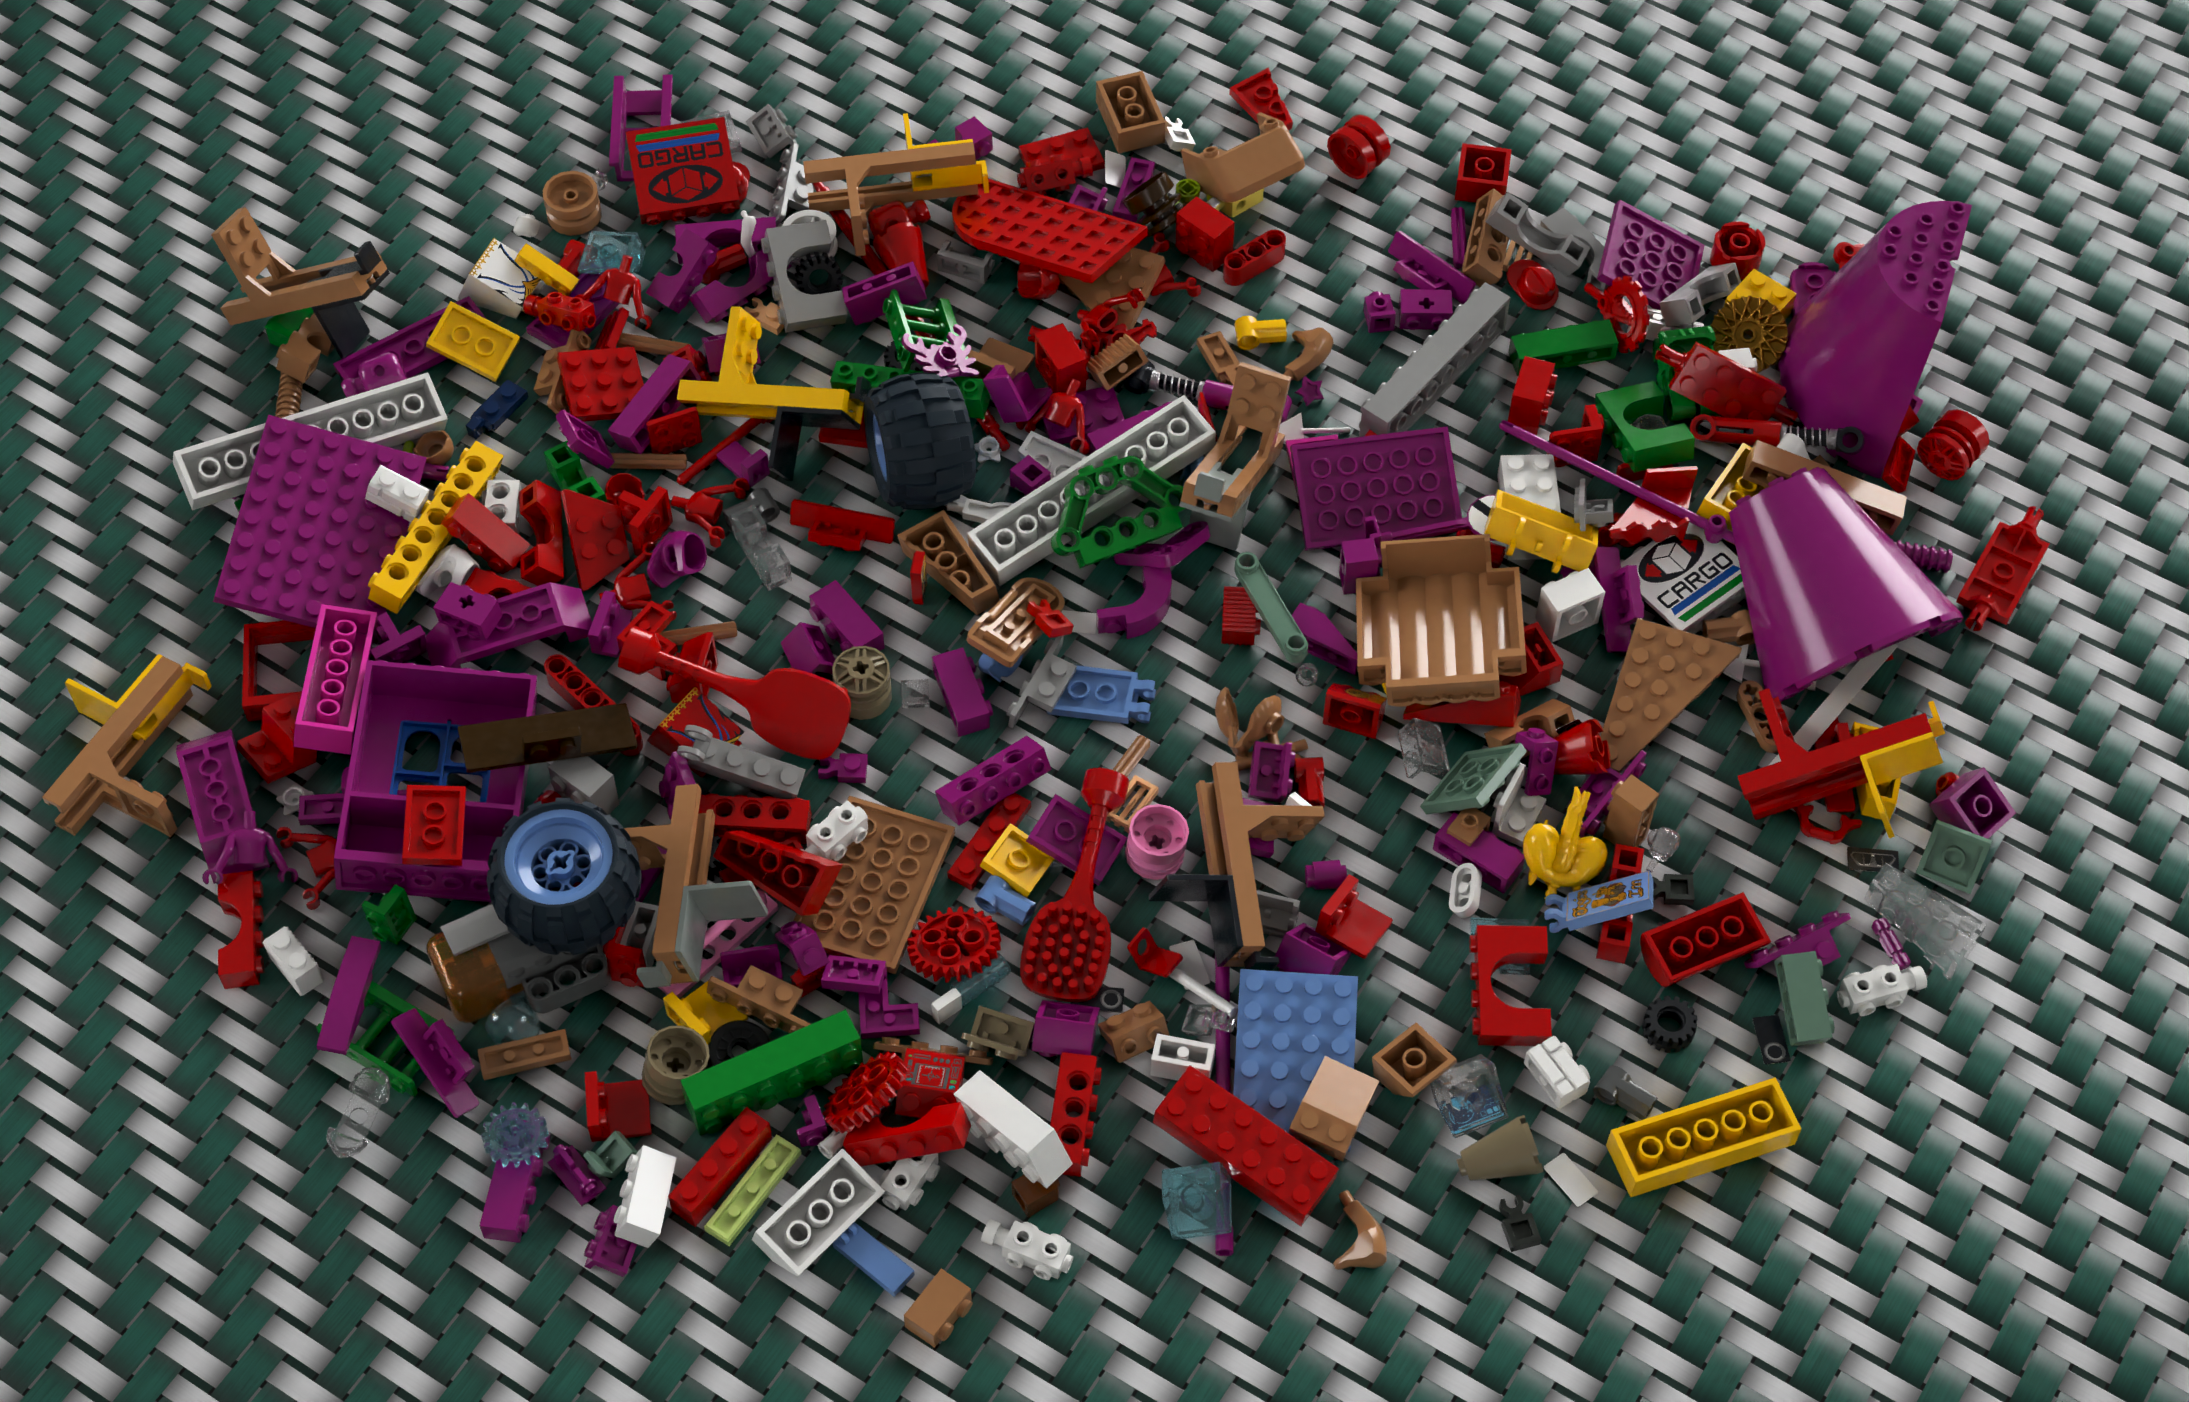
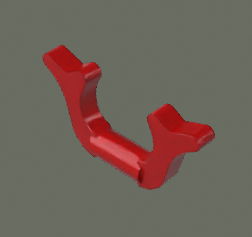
M1800 805L1793 808L1799 816L1800 829L1805 836L1823 840L1830 844L1840 843L1848 832L1860 828L1862 824L1860 819H1849L1846 815H1842L1840 818L1841 828L1832 832L1815 827L1809 822V816L1814 810L1813 805Z

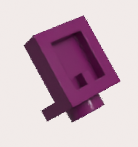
M814 1094L803 1098L806 1110L801 1112L806 1126L796 1130L801 1147L816 1146L829 1136L826 1123Z

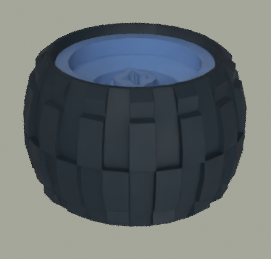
M916 372L893 377L879 384L877 388H871L864 401V425L872 471L883 500L891 507L900 506L906 510H925L941 507L960 499V495L969 493L976 477L975 448L966 404L956 382L947 375L939 376L936 373Z
M556 798L555 802L542 804L539 801L527 806L525 813L519 817L514 815L504 825L502 837H496L489 855V870L486 880L489 896L499 920L507 925L508 931L517 939L530 947L535 945L543 953L558 956L559 952L570 951L571 954L577 955L587 953V948L596 944L603 946L614 938L618 927H624L634 912L635 899L639 897L642 875L637 850L631 842L630 835L615 817L612 818L602 808L588 801L580 804L575 803L571 798ZM577 882L581 883L577 887L572 886ZM556 887L561 888L558 892L551 891L553 888Z

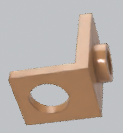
M1476 808L1464 809L1449 826L1447 833L1471 847L1483 830L1489 831L1491 817Z

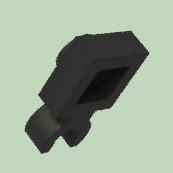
M1664 874L1663 881L1652 877L1653 901L1658 897H1664V904L1693 905L1695 900L1693 875Z
M1520 1195L1515 1196V1208H1509L1506 1205L1505 1199H1501L1499 1205L1500 1212L1508 1218L1502 1220L1501 1226L1511 1252L1540 1245L1541 1237L1532 1213H1522L1524 1205L1522 1197Z

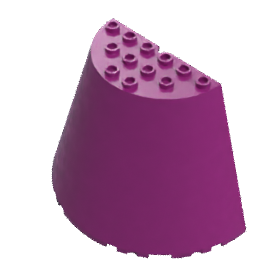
M1930 201L1913 205L1896 214L1801 307L1787 327L1788 340L1785 350L1778 360L1777 371H1780L1779 384L1787 390L1785 402L1788 408L1798 413L1797 417L1804 424L1802 429L1805 426L1806 429L1813 427L1814 430L1821 428L1823 431H1826L1827 428L1829 431L1830 429L1837 430L1838 428L1851 426L1859 429L1865 438V445L1861 452L1856 455H1848L1844 452H1836L1835 449L1825 448L1826 452L1835 458L1836 455H1839L1848 461L1847 466L1864 474L1880 479L1941 327L1956 270L1951 266L1950 261L1958 260L1972 208L1970 204L1959 201ZM1849 434L1844 438V445L1848 448H1852L1858 443V437L1855 434Z

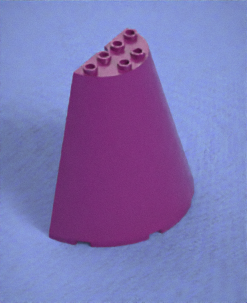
M1806 467L1793 472L1791 474L1792 477L1786 480L1783 477H1779L1769 482V487L1761 490L1753 497L1747 495L1735 502L1737 507L1729 512L1764 689L1769 688L1773 698L1779 697L1780 702L1794 697L1811 686L1813 681L1821 680L1849 664L1926 631L1929 632L1932 638L1955 628L1963 621V616L1956 606L1824 468L1819 467L1807 471Z

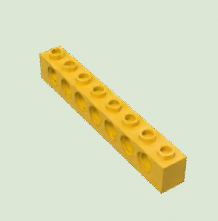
M475 441L470 449L465 448L463 450L458 466L453 465L450 468L445 484L439 483L433 494L434 499L432 501L427 500L420 513L422 514L421 517L412 520L407 531L409 533L406 537L401 536L394 548L396 550L394 554L386 556L381 565V572H375L368 583V587L371 588L369 600L398 614L422 577L433 564L436 556L453 537L448 533L447 528L441 524L442 520L456 500L469 493L475 499H480L482 491L487 489L488 480H493L500 470L504 457L502 454L478 441Z

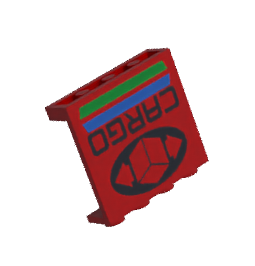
M724 117L626 132L641 224L657 225L665 220L682 221L686 217L691 216L703 218L711 215V213L721 212L729 214L736 209H740Z

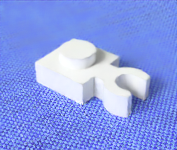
M1165 117V139L1170 149L1180 152L1181 149L1186 148L1193 151L1195 142L1189 130L1181 128L1182 121L1177 118L1175 123H1173L1168 117Z

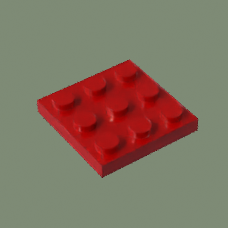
M634 346L558 352L557 361L570 414L583 422L617 419L644 385Z

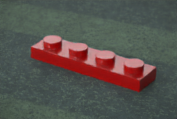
M1016 793L999 801L947 872L948 879L972 891L986 872V870L980 867L981 862L1010 823L1018 827L1030 810L1031 801Z

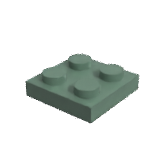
M1937 820L1916 873L1971 894L1992 840Z

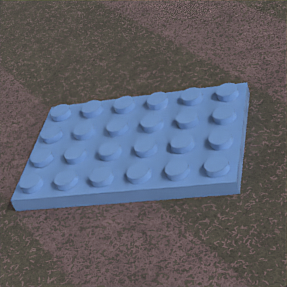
M1240 969L1233 1095L1289 1133L1290 1125L1325 1056L1354 1069L1358 976Z

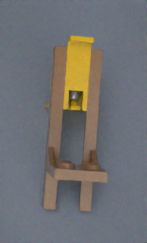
M908 113L903 114L907 150L803 161L806 184L846 179L847 189L807 193L809 210L827 212L850 209L856 256L866 255L865 245L870 244L866 217L874 206L885 205L892 201L905 203L916 200L978 194V184H983L984 193H989L986 161H976L973 139L913 146ZM910 172L911 181L858 187L865 177Z
M158 654L117 702L69 678L65 681V685L77 710L103 724V726L42 796L46 804L56 806L59 812H61L54 820L57 827L75 836L104 802L169 837L175 833L178 828L173 820L174 815L168 809L166 798L156 791L151 793L145 790L137 781L133 779L128 781L124 777L191 699L193 693L190 687L195 684L209 691L212 685L206 672L187 662L181 667L180 664Z

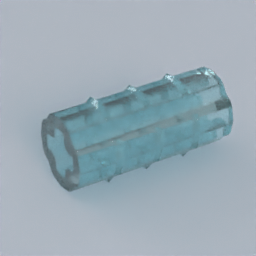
M997 952V959H990V967L982 965L983 973L973 971L971 979L966 975H962L960 982L955 980L950 984V990L956 988L961 994L963 1006L973 999H977L980 994L988 991L990 987L999 983L1000 980L1010 974V966L1000 953Z

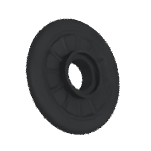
M743 1020L728 1022L719 1027L711 1036V1042L708 1044L710 1065L713 1067L734 1058L735 1056H733L731 1050L736 1045H744L750 1051L771 1041L766 1032L752 1022Z

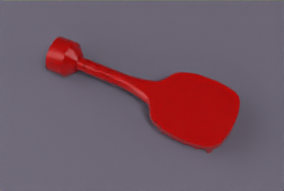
M637 626L631 628L619 656L618 667L637 675L644 674L658 667L725 694L747 709L750 715L751 726L756 734L771 745L800 757L817 760L828 758L839 746L848 726L851 713V700L848 690L844 687L841 688L830 680L794 668H778L771 670L764 677L757 680L725 675L663 652L657 635Z
M1090 768L1086 770L1081 796L1091 808V813L1076 873L1064 897L1056 902H1050L1041 908L1034 917L1026 934L1020 960L1021 980L1029 991L1045 998L1064 1002L1088 1001L1097 995L1106 977L1111 955V931L1107 917L1094 905L1093 887L1096 862L1107 815L1109 812L1125 804L1129 787V779L1117 771L1106 768Z

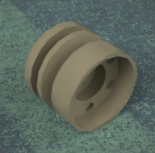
M856 646L843 651L835 659L832 673L833 682L841 688L844 687L848 690L851 700L850 717L863 720L881 715L889 707L892 700L890 666L887 658L876 648L868 646Z
M668 1026L658 1030L650 1038L641 1074L642 1085L648 1095L656 1101L668 1105H681L685 1103L680 1080L706 1070L710 1057L709 1047L703 1036L694 1029L685 1026Z

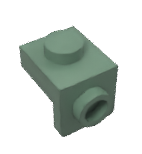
M614 1131L595 1152L586 1151L583 1156L589 1162L587 1166L593 1174L598 1177L604 1176L615 1179L626 1167L631 1154L636 1155L638 1151L621 1132Z

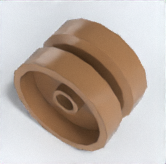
M567 171L553 176L546 182L543 188V200L548 223L552 229L560 234L572 236L584 234L598 225L602 213L597 184L592 177L583 172Z

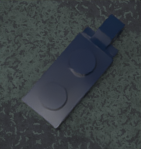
M507 379L472 414L471 420L466 425L468 435L477 440L486 430L490 431L493 429L495 431L528 399L527 390Z

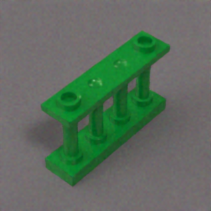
M892 289L889 298H886L883 303V313L886 315L897 350V358L900 360L903 372L909 371L913 360H915L914 357L917 355L904 348L902 337L905 333L910 335L908 340L912 344H916V340L919 337L922 338L926 348H930L931 344L937 346L942 345L944 342L951 344L947 339L948 332L959 336L953 330V326L957 322L949 299L939 298L936 307L928 309L901 304L898 291ZM905 315L930 319L932 323L906 319ZM910 330L935 334L938 339L912 335ZM964 343L961 346L963 351L965 350Z
M371 981L364 999V1010L367 1006L371 1007L374 1005L380 1009L381 1013L355 1044L351 1042L346 1056L389 1081L390 1086L401 1094L407 1092L415 1097L418 1091L412 1078L421 1068L415 1058L410 1061L402 1072L388 1065L405 1045L399 1035L394 1038L379 1058L365 1050L390 1020L413 1008L417 1009L428 1027L438 1020ZM321 1023L316 1027L319 1035L322 1027Z

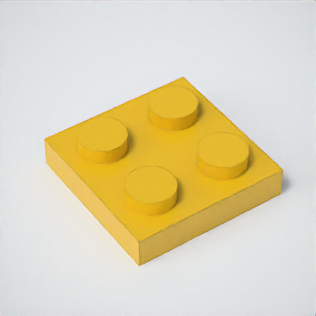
M1010 823L985 856L980 867L990 874L1002 878L1012 889L1027 898L1055 859L1026 842L1029 835Z

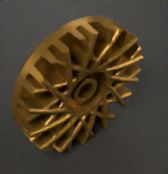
M1742 296L1736 300L1732 299L1730 303L1727 302L1722 309L1718 310L1717 315H1714L1712 324H1710L1716 337V341L1713 344L1714 351L1718 353L1720 350L1749 348L1752 358L1757 360V373L1770 368L1780 359L1788 340L1787 324L1780 310L1761 297ZM1746 331L1753 332V337L1751 339L1744 338V333Z

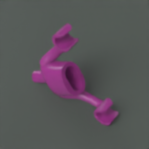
M244 811V828L236 829L228 835L214 869L206 870L203 873L202 879L205 884H208L209 875L214 872L217 876L216 882L220 884L223 880L221 872L232 855L233 850L235 864L265 863V846H267L280 870L277 877L281 883L284 882V874L287 871H290L292 875V882H296L298 873L295 869L287 866L270 833L261 828H256L255 811Z

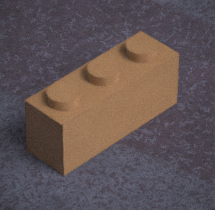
M1631 774L1625 782L1619 781L1611 792L1613 799L1607 807L1609 814L1603 822L1606 825L1603 837L1614 845L1617 843L1639 847L1647 838L1659 793Z

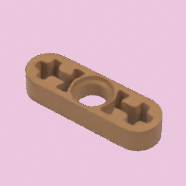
M1744 681L1738 688L1737 702L1761 748L1766 752L1776 753L1778 750L1774 740L1767 739L1769 733L1773 738L1771 729L1770 731L1768 730L1770 728L1768 720L1759 721L1754 717L1756 712L1765 713L1758 693L1763 688L1755 681Z

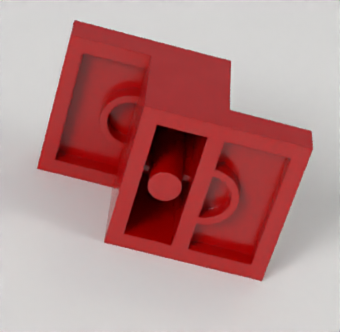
M302 691L263 707L261 731L237 741L238 751L268 784L316 763L317 750L293 747L295 722Z

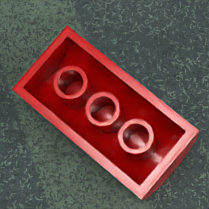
M1744 892L1642 933L1640 938L1641 951L1645 963L1654 979L1663 987L1675 984L1771 943L1769 936Z

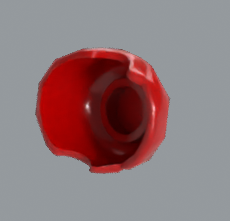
M618 473L611 476L606 483L604 493L607 503L620 507L618 497L624 490L642 499L645 498L641 480L631 474Z

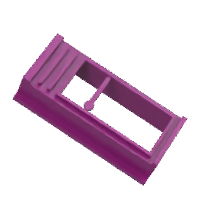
M673 74L663 75L662 90L626 91L624 76H614L609 166L615 167L617 182L634 181L632 170L624 171L626 132L647 129L626 128L627 116L661 115L660 126L671 125Z

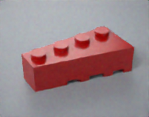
M743 830L725 832L713 855L714 858L747 880L752 881L753 884L801 916L819 913L843 866L841 863Z

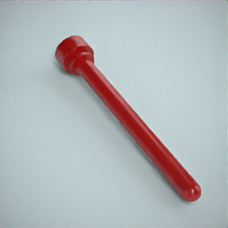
M750 418L681 473L676 479L679 485L686 484L716 460L717 453L732 442L741 440L759 424L770 423L774 419Z

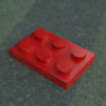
M1088 127L1019 146V154L1024 165L1026 161L1040 159V163L1049 162L1050 156L1063 154L1064 158H1071L1072 162L1089 156L1093 171L1105 168V161ZM1064 169L1058 171L1060 178L1066 175ZM1036 174L1034 181L1035 183H1040L1042 177L1040 174Z
M407 785L402 864L462 866L466 786Z

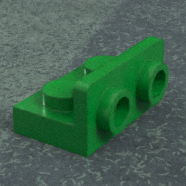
M396 884L389 893L382 897L379 906L368 901H364L361 905L366 915L365 919L371 926L372 934L382 942L388 940L398 945L417 919L405 889Z

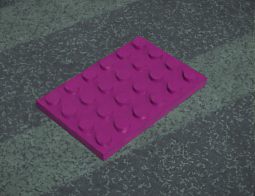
M1448 426L1295 444L1290 447L1305 551L1340 547L1343 541L1365 539L1364 517L1375 515L1381 533L1387 531L1392 533L1462 518Z

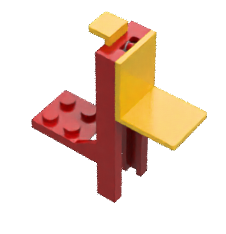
M1769 688L1759 691L1758 693L1781 762L1737 776L1744 798L1750 804L1754 819L1758 820L1869 783L1888 837H1895L1877 785L1943 763L1934 737L1945 734L1934 701L1928 702L1933 716L1931 719H1927L1926 713L1808 752L1795 742L1779 697L1773 698Z

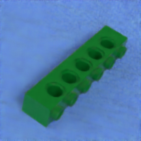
M836 361L830 383L832 389H845L849 393L855 394L858 376L866 378L871 383V388H877L879 384L893 377L923 371L909 370L908 372H903V369ZM970 377L951 378L956 382L963 395L969 417L984 419L990 401V394L983 379Z

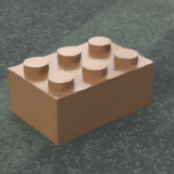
M1143 71L1096 81V103L1118 154L1165 143V120Z

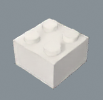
M1589 568L1580 572L1574 571L1567 577L1556 582L1550 581L1541 588L1535 619L1551 642L1557 641L1599 622L1605 591Z

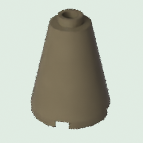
M1524 1115L1516 1117L1460 1151L1462 1158L1456 1159L1461 1175H1468L1469 1180L1535 1175L1544 1172L1542 1163H1539L1537 1157L1539 1153Z

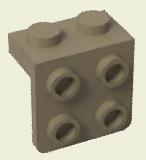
M979 1006L971 1034L962 1033L961 1038L968 1040V1047L989 1052L991 1047L996 1049L994 1055L1017 1060L1018 1056H1027L1035 1023Z

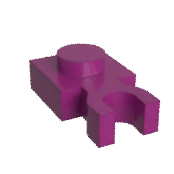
M840 753L839 759L829 756L820 760V765H827L829 768L818 770L819 779L837 776L838 782L866 783L868 754Z

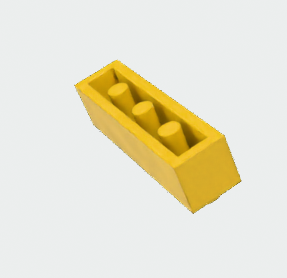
M527 243L517 254L514 261L520 267L531 272L533 276L543 280L546 285L553 287L565 296H569L580 280Z

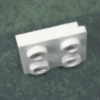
M1520 763L1516 772L1512 770L1509 773L1505 782L1507 787L1504 793L1501 791L1498 793L1493 805L1495 810L1491 816V822L1494 823L1492 833L1520 847H1523V840L1527 831L1537 822L1547 800L1539 795L1528 796L1524 793L1525 789H1522L1521 785L1526 765Z

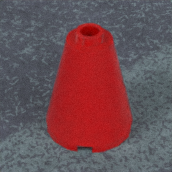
M903 222L886 228V234L882 237L878 234L873 240L875 251L889 270L913 261L926 290L929 280L920 226L917 224L915 227L912 222Z
M1594 718L1586 720L1553 737V739L1559 742L1554 775L1605 774L1608 772L1606 769H1609L1611 765L1607 740L1602 741L1599 735L1600 732L1604 731L1598 720Z

